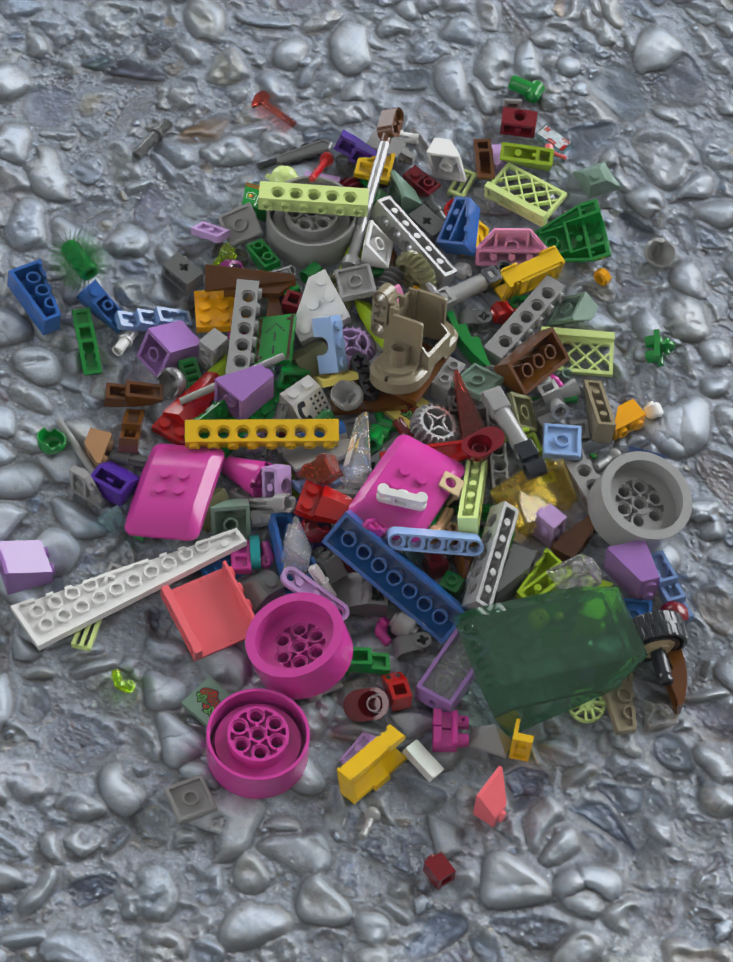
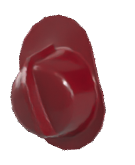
M484 427L464 438L461 442V448L467 454L469 461L483 462L490 457L492 452L503 445L505 435L497 427Z
M377 687L356 689L346 695L343 701L344 712L353 721L362 722L380 719L389 709L388 695L384 690Z

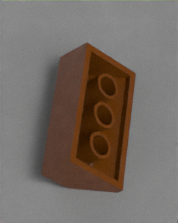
M550 327L536 332L493 368L496 374L504 377L503 384L518 394L527 395L566 363L570 357L554 328Z

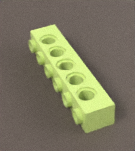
M260 181L258 209L367 217L369 189Z
M467 459L463 480L465 482L462 487L457 517L458 532H469L477 535L479 533L488 473V459L483 462L469 461Z

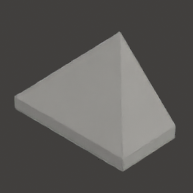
M495 724L478 726L473 728L468 746L506 759L512 739Z

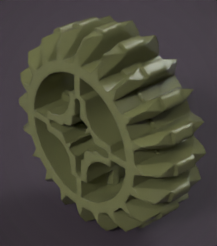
M411 249L400 254L396 260L395 267L405 275L402 281L408 290L409 287L413 288L414 285L428 291L425 286L427 282H430L435 288L437 287L434 269L431 268L430 263L427 262V259L421 253L419 254L416 250L413 251Z

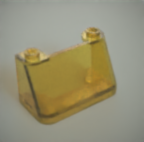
M563 458L544 460L548 469L547 475L528 481L523 470L490 490L492 499L496 504L506 501L519 510L515 528L519 533L528 535L534 532V528L537 527L536 513L541 507L545 508L551 503L557 509L564 511L570 509L572 504L578 501Z

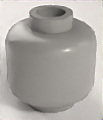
M403 611L400 613L396 612L389 623L391 633L397 637L416 634L420 629L417 627L416 621Z

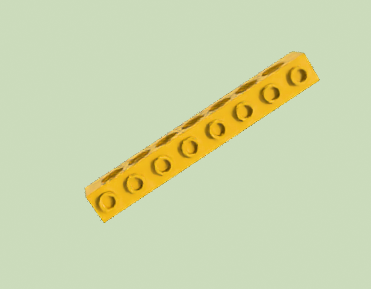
M339 419L185 420V447H189V449H200V447H208V449L227 447L230 450H236L239 447H247L250 450L258 449V447H266V449L270 450L277 449V447H285L286 449H296L297 447H304L305 449H315L316 447L333 449L339 445ZM206 432L209 434V437L203 439L199 435ZM222 432H225L229 436L223 439L220 438L218 435ZM240 432H245L248 436L246 438H240L238 437V434ZM259 432H264L267 434V436L265 438H259L257 434ZM278 432H284L286 436L284 438H279L276 436V434ZM297 432H303L305 436L303 438H298L295 434ZM316 432H322L324 433V436L322 438H318L314 434Z

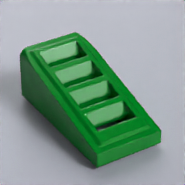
M195 357L177 362L178 369L186 378L185 389L187 390L196 382L188 381L198 380L202 377Z

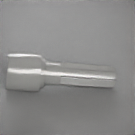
M277 493L273 497L248 499L250 509H273L277 513H291L296 507V499L290 496L291 493Z

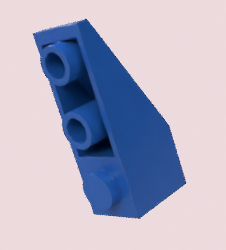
M94 280L76 298L85 308L90 307L91 314L116 333H119L121 330H118L115 313L117 310H122L99 283Z

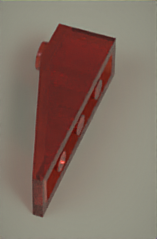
M454 369L452 374L461 440L484 428V423L458 369Z

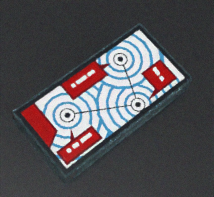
M547 124L535 133L536 139L544 144H552L554 151L560 154H564L573 146L572 141Z

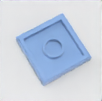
M544 423L542 458L580 461L582 426Z

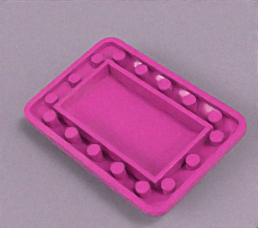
M400 435L371 472L351 502L348 510L351 509L363 521L376 518L387 529L395 526L428 529L451 495L439 487L444 472L448 471L461 479L465 469L461 463L408 435ZM447 478L445 481L446 485L450 488H454V481L450 478ZM385 483L389 488L396 490L404 489L414 494L419 492L426 493L428 500L425 510L417 511L379 502L376 499L378 485ZM393 536L391 540L397 541L400 536ZM414 537L411 542H417L420 538Z
M174 444L155 445L147 458L125 523L126 533L131 536L184 541L196 539L201 532L225 459L223 450L217 448L208 449V447L189 449L185 445Z

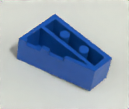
M455 196L436 240V243L447 254L475 256L480 208L470 197Z

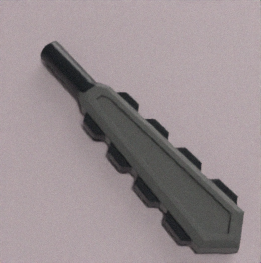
M316 139L310 144H302L299 148L294 147L287 152L282 151L272 159L257 163V167L261 170L274 165L286 166L290 165L291 162L297 163L303 159L309 160L315 156H321L324 152H330L333 142L326 139Z

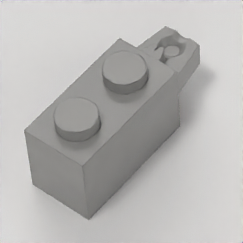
M376 130L366 144L377 151L380 138ZM395 138L391 139L387 156L390 153L396 154L393 168L396 169L399 163L413 165L416 154L406 148L405 142Z

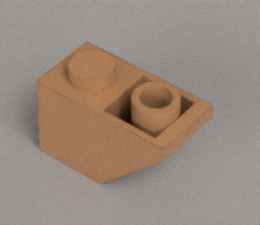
M90 428L84 442L85 454L95 468L100 463L109 461V452L114 450L115 446L112 433Z

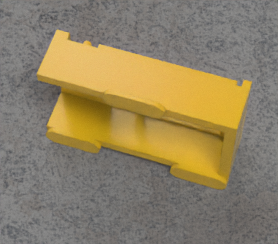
M553 245L539 252V256L519 265L514 263L501 269L500 275L506 283L494 288V291L501 301H508L513 296L523 295L534 290L547 275L557 280L565 265V260L556 246Z
M389 724L384 733L381 732L380 736L375 737L340 768L338 767L337 775L340 793L353 804H356L372 789L377 791L389 781L390 774L407 760V757L396 749L405 740L406 736Z

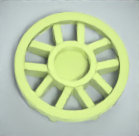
M591 688L577 689L570 695L568 711L575 720L581 723H594L603 716L605 702L598 691L591 690ZM589 694L594 695L592 699L588 698ZM583 713L584 719L578 717V715ZM587 714H591L592 719H588Z

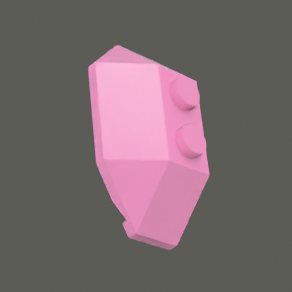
M494 228L476 247L475 265L496 266L502 260L519 265L539 256V252L547 249V247L531 229Z

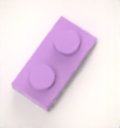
M202 221L191 227V234L201 239L210 240L213 243H221L230 237V230Z

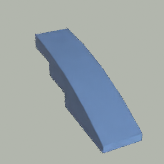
M157 306L154 311L137 308L134 313L119 310L115 313L118 330L147 331L148 328L182 320L188 328L193 326L190 313L185 310Z
M664 551L651 553L660 576L657 590L663 603L675 601L685 604L688 609L689 618L684 623L693 621L694 615L688 607L686 595L678 583L679 577Z

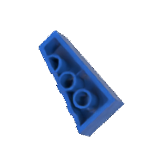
M41 259L9 270L7 286L42 335L60 330L61 313L55 297L52 295V289L50 284H48Z

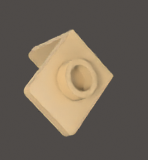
M448 471L444 472L439 483L440 488L451 494L446 502V506H449L454 500L458 501L465 482ZM447 478H450L454 481V488H450L446 485L445 481Z

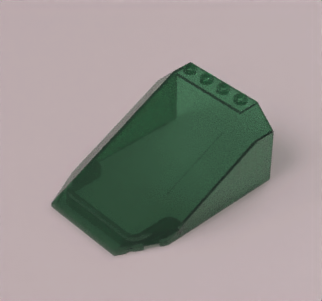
M570 587L472 608L454 616L456 629L482 693L495 720L508 737L514 734L517 718L521 719L519 733L618 689L628 674L632 673L637 668L638 663L642 662L648 655L618 587Z

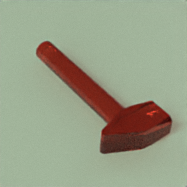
M261 90L255 94L252 100V108L263 106L289 126L294 127L296 125V121L268 102L270 99L269 93Z

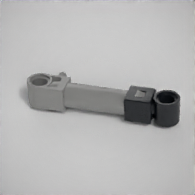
M505 260L499 261L496 266L486 267L480 270L476 276L450 288L445 286L437 290L430 282H427L425 286L429 292L447 298V311H449L455 304L481 292L485 294L506 283L500 275V270L512 264Z
M496 386L480 393L482 403L493 422L496 421L513 449V456L520 468L523 469L526 479L531 481L547 475L548 469L544 459L541 456L539 457V451L532 439L527 438L519 425L502 388Z

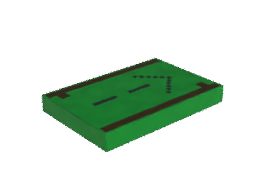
M295 314L259 317L254 364H258L282 352L286 359L274 365L292 363L297 320Z

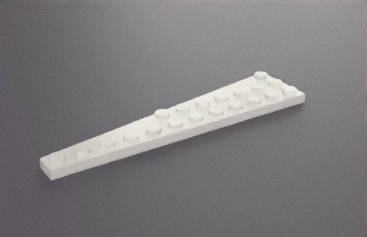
M234 528L211 536L208 539L197 541L193 546H182L177 548L178 551L169 554L165 552L159 554L158 558L152 560L147 558L98 575L95 578L84 580L80 585H69L64 587L62 591L46 593L45 597L36 600L32 598L11 605V611L40 651L160 590L161 587L170 585L247 546V541L240 531Z

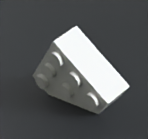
M325 269L308 278L296 314L295 335L302 347L322 338L314 337L313 318L340 315L343 326L351 323V316Z

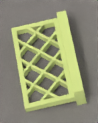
M509 162L497 174L495 179L491 182L488 181L484 185V197L540 227L547 224V219L567 197V193ZM510 169L516 175L506 176V172ZM527 178L531 183L521 184L520 179ZM517 180L518 185L509 186L508 181ZM498 182H505L506 187H499L496 184ZM542 186L545 188V191L536 192L535 187ZM532 187V193L523 194L522 189ZM520 189L521 194L514 195L510 191ZM551 194L560 196L558 199H550ZM547 195L548 200L538 202V196ZM525 198H535L533 203L525 201ZM549 205L550 209L546 212L540 209L539 206Z
M541 326V330L550 328V327ZM553 327L562 345L570 344L573 347L567 353L569 357L575 351L582 356L577 362L570 357L569 361L573 365L568 369L571 370V374L612 377L615 332ZM583 345H588L592 349L586 355L580 349ZM600 347H609V353L603 356L598 349ZM594 352L601 358L595 364L588 358ZM586 360L591 367L589 369H582L579 364ZM604 361L609 366V371H601L597 366ZM561 366L555 372H562L564 367Z

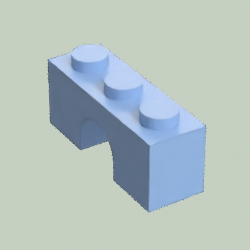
M340 315L313 318L314 337H323L328 343L327 352L317 356L319 374L347 371L348 359L345 352V340L342 331L343 323Z

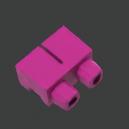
M434 708L432 716V752H456L457 747H468L469 734L458 733V729L468 730L469 716L458 715V710L449 713L442 712V709Z

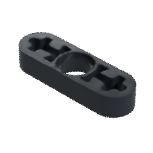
M355 353L351 357L350 367L358 373L359 379L356 381L364 393L363 398L366 401L374 402L379 398L380 390L372 385L370 379L363 380L360 378L362 374L370 375V363L365 354ZM356 360H359V362L362 363L361 369L359 363L356 362Z

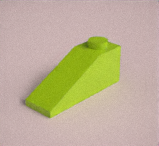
M502 142L499 160L531 169L550 171L553 165L554 149Z

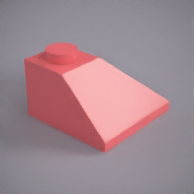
M498 766L476 795L473 815L492 827L497 822L501 823L507 814L505 811L507 801L504 775L501 766Z

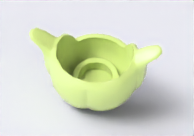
M278 166L271 174L265 175L269 182L283 183L299 177L296 171L289 166Z

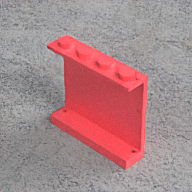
M226 560L223 561L222 569L174 589H170L169 585L161 587L160 596L194 661L244 641L248 627L255 617L251 601L245 598L243 586L240 582L237 583L235 572L232 566H228Z

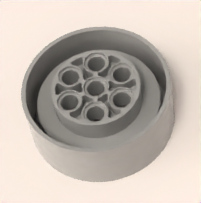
M300 176L284 182L344 187L334 180L318 176L314 182L309 181V176ZM269 210L266 214L267 242L275 255L288 264L306 268L314 261L322 268L328 267L341 261L345 256L348 246L350 247L357 217Z
M643 451L629 452L615 458L594 482L588 495L590 520L595 530L608 544L613 546L636 540L646 541L650 553L660 551L666 547L687 524L692 511L690 488L680 471L666 459Z

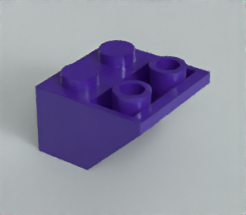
M112 461L100 463L91 473V477L102 497L119 507H122L134 493L140 479L136 474Z

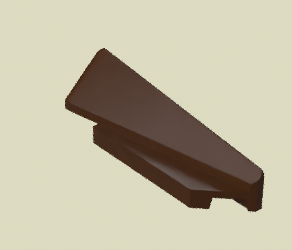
M205 265V292L224 290V297H235L237 279L259 281V288L262 289V298H280L284 295L286 289L296 286L294 274Z

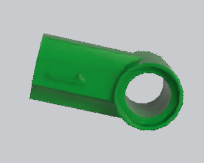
M513 75L508 84V89L524 95L528 102L536 103L545 91V86L538 80L530 82Z
M372 423L364 442L367 451L374 453L380 450L382 445L388 442L391 428Z

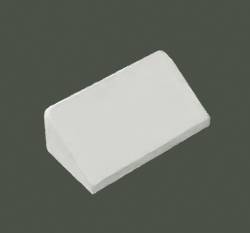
M417 739L402 752L429 783L444 770Z

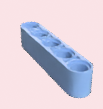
M396 526L389 528L386 532L388 544L394 550L478 556L484 549L479 535L475 533ZM393 536H400L397 541L391 540ZM414 537L420 538L417 542H411ZM433 539H439L436 544H430ZM454 540H457V541H458V543H457L456 545H454V546H451V545H450V543H451L452 541H454ZM472 542H478L475 547H469Z

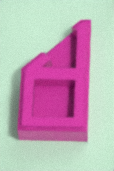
M376 518L367 519L362 524L364 528L379 537L385 536L388 530Z
M246 540L247 546L231 553V566L235 574H251L250 540Z

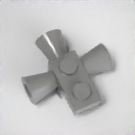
M549 376L535 387L541 397L532 402L536 419L550 412L555 420H562L568 416L569 407L565 404L564 398L581 395L575 378L558 387L555 380Z

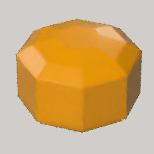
M598 268L593 276L596 283L601 286L608 285L612 278L610 273L604 268Z

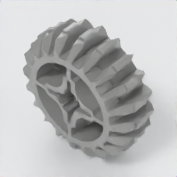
M432 403L418 407L411 416L409 425L411 427L410 433L415 434L414 439H418L423 444L456 441L459 437L460 428L458 427L459 422L455 420L456 415H451V410H445L444 406L439 407L438 403L434 406Z

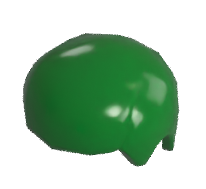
M44 427L37 432V444L43 453L53 455L65 449L67 438L64 433L57 431L56 428L52 431H47Z

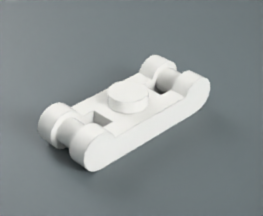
M381 483L377 488L376 499L381 503L424 511L428 496L424 492L414 494L404 489H392L387 484Z

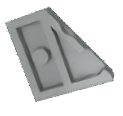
M73 465L69 469L71 491L101 509L106 502L91 475L86 469Z

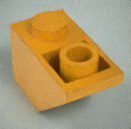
M634 399L618 406L613 441L623 438L629 432L643 427L646 414Z

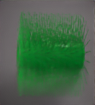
M70 230V239L64 242V244L62 243L61 249H57L62 254L60 258L56 257L58 259L57 264L59 265L55 272L57 271L58 273L60 271L62 275H59V277H65L64 280L66 279L69 282L67 283L68 285L71 284V281L72 283L74 282V285L78 282L81 284V279L84 280L85 284V281H88L89 285V280L92 281L95 276L99 277L97 274H104L98 272V270L103 271L98 267L105 265V263L101 265L103 261H101L102 256L100 254L104 249L93 248L95 240L89 239L92 237L91 235L87 237L88 241L82 237L81 241L83 242L80 243L79 237L76 239L74 233L71 240Z

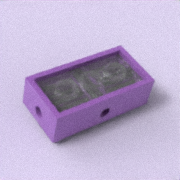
M456 628L417 684L415 699L433 709H442V712L452 713L488 661L491 646Z

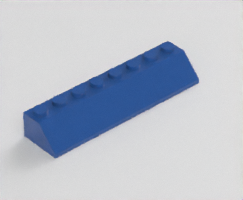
M351 509L346 511L321 542L443 645L470 612L461 607L462 604L404 554L399 550L392 549L385 538L379 537L364 528L362 524L365 521Z

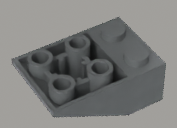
M516 544L513 545L511 551L508 550L493 602V612L516 596L518 589L533 570L535 550Z
M349 573L330 584L337 593L336 597L349 607V614L386 617L388 598L359 573Z

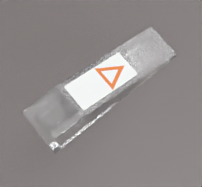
M363 412L355 420L340 474L342 489L360 490L371 474L368 412Z

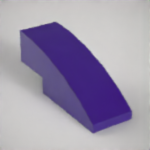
M344 129L334 147V150L348 156V161L357 164L358 158H371L376 156L377 153L371 146Z

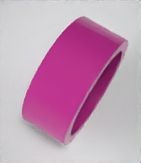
M292 593L271 601L255 615L246 633V651L260 681L267 689L282 693L290 699L310 698L329 690L345 675L353 657L352 639L339 610L330 600L314 593Z
M254 688L242 690L228 696L214 709L207 725L206 756L212 775L221 786L241 797L264 799L284 793L299 781L307 766L310 740L307 718L292 699L277 691ZM253 719H258V720H260V721L254 722V721H252V720H253ZM276 726L278 729H271V727ZM255 737H260V738H262V739H261V740H255L254 738H255ZM276 744H277V745H280L281 747L276 748V747H273V745H276ZM238 748H244L245 750L239 751V750H237V749H238ZM262 755L264 758H257L256 756Z

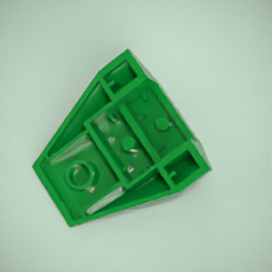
M597 198L576 205L534 232L547 248L555 245L565 263L595 262L611 257L612 254Z

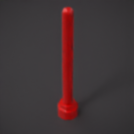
M324 152L320 156V163L309 176V181L314 182L325 167L333 164L335 158L331 152Z

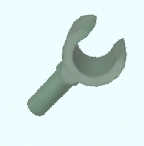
M564 368L562 372H554L552 374L558 376L563 383H566L570 379L571 370Z

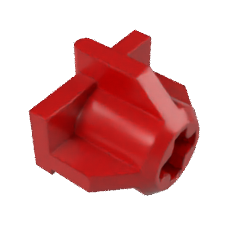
M507 301L495 302L490 307L493 322L503 325L518 308L513 309Z

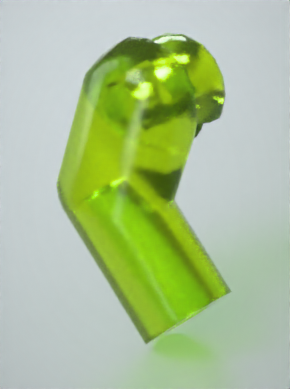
M119 669L111 671L114 687L117 690L126 694L133 692L136 686L133 680H123Z

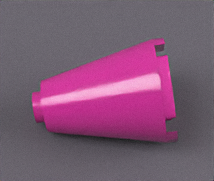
M229 456L224 459L221 469L225 476L253 498H259L262 496L261 467L273 464L265 461Z

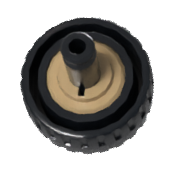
M658 610L638 615L625 622L620 627L618 633L624 656L633 662L652 661L658 685L661 687L671 685L674 679L672 678L667 653L683 649L688 642L682 616L675 611Z

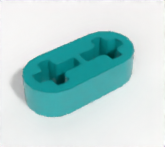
M249 535L251 569H261L259 535Z

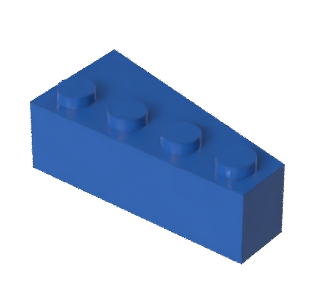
M271 513L268 530L279 579L283 570L292 566L313 580L308 569L311 565L317 564V562L311 556L306 541H303L300 530L291 513ZM287 576L289 581H293L292 576ZM285 587V592L291 591L290 589Z

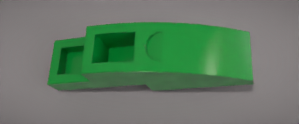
M262 238L246 245V249L258 270L271 271L282 268L280 259ZM297 283L295 287L291 286L288 288L290 290L300 292V287L297 285ZM287 289L284 291V295H282L283 298L287 292Z
M353 647L352 661L344 676H348L349 672L389 674V654L372 652L369 647Z

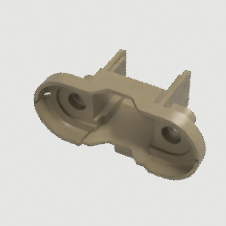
M384 283L373 294L371 331L375 336L384 339L383 353L378 355L370 365L369 378L374 387L390 394L412 393L418 390L430 378L434 365L442 357L447 359L455 351L458 343V333L452 324L446 321L448 302L446 297L409 287L405 295L396 292V288L391 283ZM423 335L439 341L429 353L422 346Z

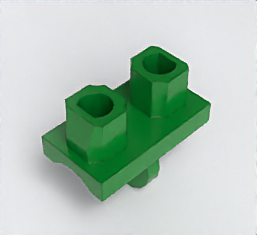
M654 329V335L644 337L646 349L654 348V350L645 351V358L647 363L657 362L658 367L664 366L663 352L665 355H670V352L675 349V343L670 341L669 338H664L663 341L662 337H660V330Z

